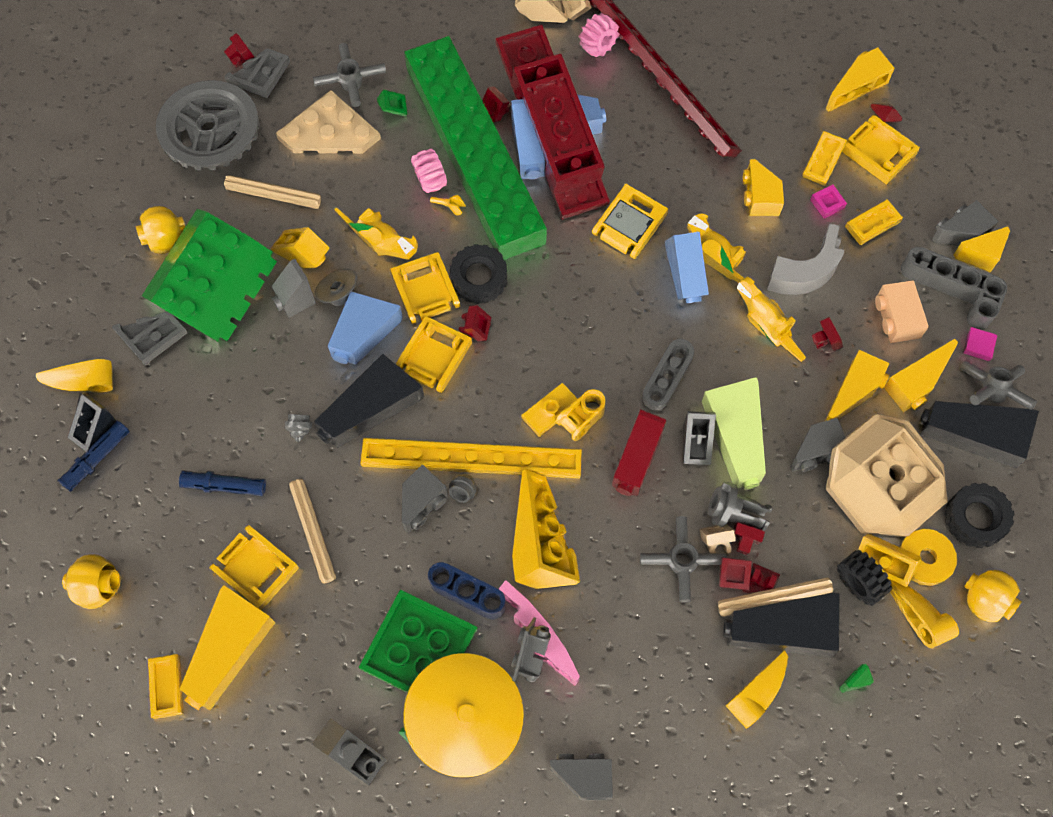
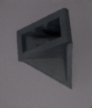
M79 393L76 413L68 438L87 452L111 428L116 419L90 395Z

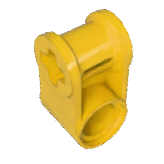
M592 389L586 391L572 405L559 414L555 421L558 426L562 425L572 435L571 438L574 441H578L603 417L606 402L605 396L599 390ZM590 402H596L600 406L597 409H589L586 405Z

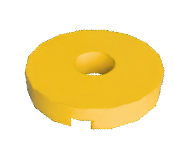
M916 530L904 538L899 546L920 556L921 551H928L932 554L934 558L933 564H926L921 560L911 579L919 585L934 586L942 583L953 574L956 568L957 553L953 544L945 535L935 530Z

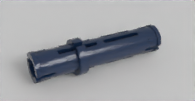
M117 420L86 453L74 460L75 463L57 481L69 492H72L88 474L91 475L94 472L93 469L130 433L129 429Z
M182 470L179 476V487L204 490L205 493L221 491L263 497L266 491V479L215 474L214 471L199 473Z

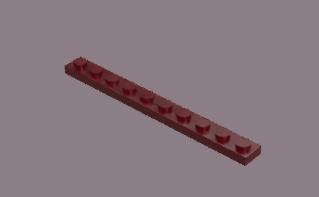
M589 0L593 7L599 9L602 14L608 15L619 26L617 31L620 34L619 38L625 40L629 44L628 49L642 59L643 67L649 72L654 73L657 77L656 82L671 93V100L683 107L685 116L700 127V134L712 141L715 145L713 147L714 150L722 157L736 158L742 151L614 1Z

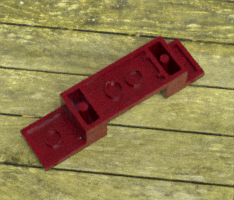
M543 25L497 37L495 43L517 100H524L547 162L545 177L561 220L609 205L610 200L601 179L605 168L563 56L561 53L553 54Z

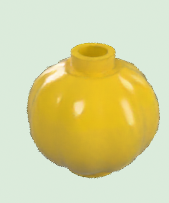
M153 206L145 210L140 216L142 225L135 226L141 245H149L150 251L158 254L169 253L185 228L182 216L177 217L170 209L163 206Z
M87 554L78 558L69 567L67 573L63 576L62 585L67 590L68 597L73 603L83 608L97 609L106 604L118 591L120 575L113 563L97 554Z
M988 570L979 576L973 573L964 586L969 590L967 592L969 609L976 617L983 621L998 622L1002 616L1009 620L1022 603L1021 600L1016 598L1020 592L1017 582L1008 573L1000 570Z

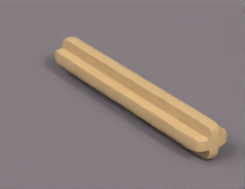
M227 175L224 181L227 190L315 209L320 207L322 200L321 195L317 193Z
M303 479L290 482L289 486L319 578L323 584L332 582L336 579V575Z
M826 577L719 600L718 609L721 616H729L733 611L829 594L833 592V585L830 578Z

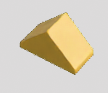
M1007 226L963 241L953 255L957 260L991 272L1001 258L1010 229Z

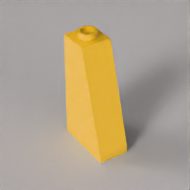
M225 585L222 586L179 689L187 695L184 701L197 710L201 706L208 710L213 708L275 624L269 615Z

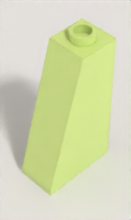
M757 377L705 391L702 404L705 412L716 413L714 436L732 483L736 484L737 489L743 487L744 490H750L759 486L766 471Z

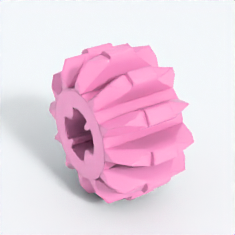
M594 14L592 19H587V24L581 27L583 32L578 37L581 39L579 44L587 53L595 57L599 55L604 56L606 51L611 52V47L617 44L615 39L620 35L617 32L619 26L608 15Z
M433 149L422 150L412 156V166L423 191L426 193L435 192L447 185L444 169Z

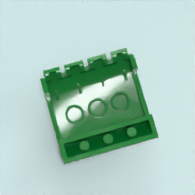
M197 209L142 296L218 342L220 337L228 341L237 325L230 322V319L233 317L241 321L251 305L250 302L244 299L245 295L253 299L256 297L265 282L258 277L259 273L268 277L278 261L271 257L273 255L271 250L214 215Z

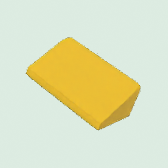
M866 534L863 537L858 549L862 553L866 552L869 558L873 557L876 560L875 563L883 567L881 570L888 574V579L905 587H908L921 561L920 556L872 534Z

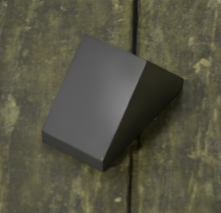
M687 411L683 424V464L711 465L715 412Z

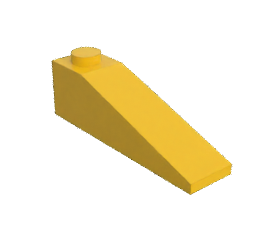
M528 469L522 471L512 559L515 582L535 589L578 584L580 578L577 558L573 548L568 549L563 535L567 531L564 524H559L554 511L557 509V505L547 478Z

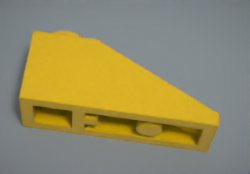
M879 48L869 52L864 51L857 57L831 93L826 106L828 112L889 83L895 68Z
M956 339L890 377L884 389L903 413L910 408L917 410L928 402L926 397L933 390L958 344Z
M859 350L849 367L825 421L835 418L840 420L872 397L878 387L883 389L890 376L885 373L889 363Z

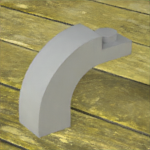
M829 224L823 238L820 253L810 260L796 261L777 256L767 290L780 294L799 295L812 292L827 283L835 273L845 251L839 249L842 237L837 235L840 226Z

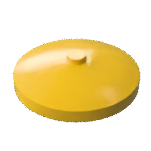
M458 653L442 657L422 670L411 684L403 708L405 734L418 758L431 769L452 777L478 776L493 770L506 760L519 740L524 717L520 692L515 682L512 681L511 676L496 662L486 657L469 653Z

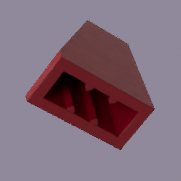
M640 409L613 478L612 487H615L619 493L638 497L662 439L666 419Z

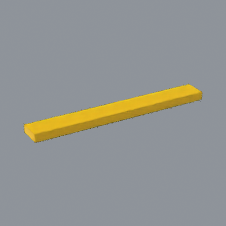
M363 438L360 464L362 467L417 470L423 464L428 470L506 475H522V471L528 469L544 477L580 479L582 449Z

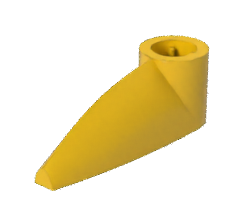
M105 359L74 363L36 373L39 382L61 390L104 393L113 389L112 362Z
M891 580V595L925 646L934 648L958 636L959 629L951 615L947 613L941 614L925 597L910 586L905 587Z
M785 650L726 704L729 711L746 729L766 712V709L774 700L781 687L788 662V655Z

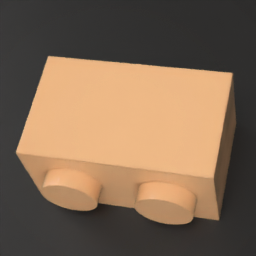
M914 280L882 286L875 298V305L877 310L881 311L883 331L885 334H888L890 343L921 339L929 326Z

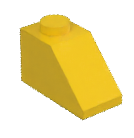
M309 227L284 230L270 248L274 253L289 261L296 259L302 268H316L320 266L326 259L325 254L330 249Z

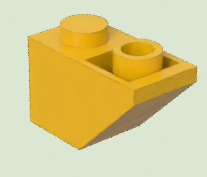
M750 159L748 168L743 170V185H747V191L744 194V205L749 207V216H780L784 205L782 180L757 160Z

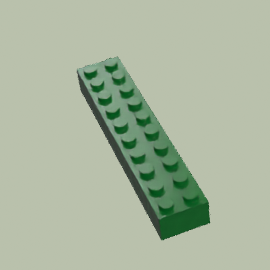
M450 36L404 51L406 68L492 247L497 249V252L501 253L503 259L506 260L545 245L547 241V228Z

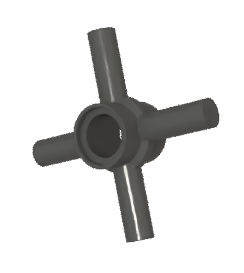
M341 43L339 45L341 61L337 65V72L313 77L316 87L339 82L342 88L349 92L351 105L359 107L361 101L358 89L362 85V78L386 73L385 64L360 68L358 62L351 59L348 44Z
M966 360L961 364L960 370L978 379L983 385L981 390L970 396V402L973 405H978L984 400L1002 403L1007 397L1030 410L1037 404V400L1013 386V381L1025 373V368L1022 365H1017L1011 370L1004 367H992L989 373Z
M679 516L676 517L677 545L669 553H640V564L669 565L671 570L678 574L679 601L691 602L690 573L698 565H721V557L727 558V554L698 553L696 548L688 543L687 517ZM676 555H687L690 558V563L681 564L677 560Z

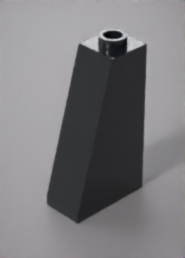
M382 354L314 421L318 429L316 434L324 443L329 444L331 442L338 448L421 401L424 398L423 388L388 357Z
M935 401L929 409L925 408L922 412L919 424H922L923 427L920 435L1017 468L1027 459L1039 411L1025 408Z
M829 593L733 611L729 620L725 619L723 636L728 637V646L779 652L785 650L788 653L833 657L839 652L840 593Z

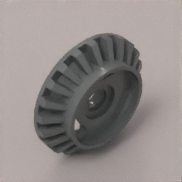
M216 80L200 81L179 89L166 100L157 116L156 134L163 151L175 163L179 162L185 168L192 166L195 170L200 171L204 167L216 170V166H229L230 161L234 159L240 160L244 151L249 152L252 148L251 143L256 141L258 137L257 130L260 129L259 115L251 97L236 85ZM207 122L215 123L214 127L210 130L202 129V126ZM184 130H187L192 145L189 147L183 145L181 140V133ZM236 134L234 139L230 143L225 145Z

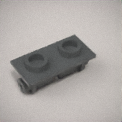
M535 617L528 627L523 626L520 631L517 643L522 645L520 651H516L511 664V668L515 669L512 681H516L520 674L525 676L527 681L535 682L541 675L545 658L534 653L545 656L551 634L548 627L543 625L535 626Z

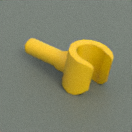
M454 195L449 199L433 196L430 198L431 203L449 207L456 216L462 214L459 207H466L459 195Z

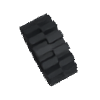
M855 550L837 565V572L840 573V579L845 581L843 584L851 589L850 592L853 595H857V599L863 600L864 604L873 606L892 590L891 580L887 579L889 577L888 574L881 570L883 567L880 564L877 565L873 557L869 558L866 552L862 553L861 550Z

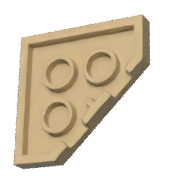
M331 90L276 132L277 139L292 153H303V151H318V153L352 151L353 154H363L381 139L380 133Z

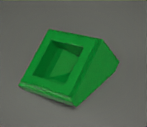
M383 89L377 97V103L382 110L406 117L405 95Z
M861 664L839 687V690L844 693L870 686L874 680L869 666Z

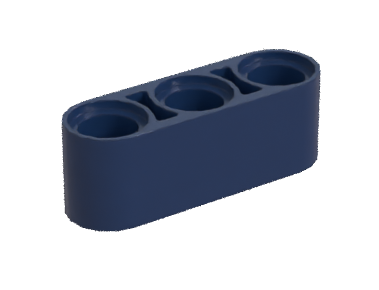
M444 562L435 563L430 567L428 580L432 590L437 594L490 620L498 619L505 613V596L499 589ZM439 573L449 575L448 581L443 584L436 583L434 579ZM469 585L475 589L474 593L468 597L462 596L459 593L460 589L464 586ZM490 598H495L500 601V606L490 610L485 607V602Z

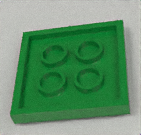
M400 589L358 668L408 693L415 678L428 665L448 655L466 653L478 627Z

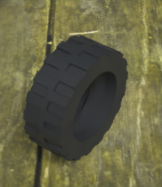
M473 244L474 246L464 247L462 251H458L457 255L453 257L452 265H450V277L454 290L460 298L465 299L469 303L485 304L491 300L494 301L499 294L503 293L504 287L507 285V264L503 259V255L498 253L497 249L490 248L484 244ZM481 263L490 268L492 275L488 282L482 285H475L468 281L466 272L473 264Z
M972 483L970 486L962 487L946 505L948 507L945 510V522L949 526L950 533L960 543L963 542L969 547L983 548L994 545L1011 531L1010 528L1014 524L1013 516L1015 514L1011 507V501H1008L1006 495L1000 492L997 487L989 486L986 483ZM982 503L989 507L993 514V521L989 527L980 529L968 522L966 509L970 504Z

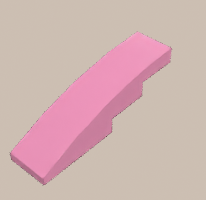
M505 581L499 590L504 594L505 601L518 610L514 615V623L521 628L523 626L528 627L535 617L536 627L543 625L549 628L551 638L545 656L536 652L535 654L544 657V661L576 686L580 675L556 633L529 600L509 582Z

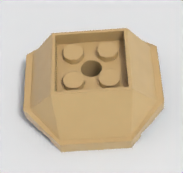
M875 414L832 449L826 490L860 533L907 537L948 502L944 464L909 421ZM889 469L894 471L895 480L890 477Z

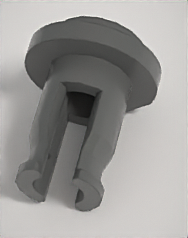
M723 482L721 487L715 489L708 508V514L712 516V523L714 525L723 527L728 521L755 527L762 531L767 529L770 521L741 511L743 509L760 516H765L766 512H772L771 505L767 504L764 506L756 500L737 494L736 484L730 482Z

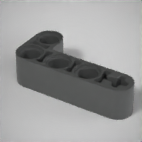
M923 247L912 248L901 265V272L906 278L971 303L967 321L971 327L984 330L988 328L998 315L1007 292V284L1002 278Z

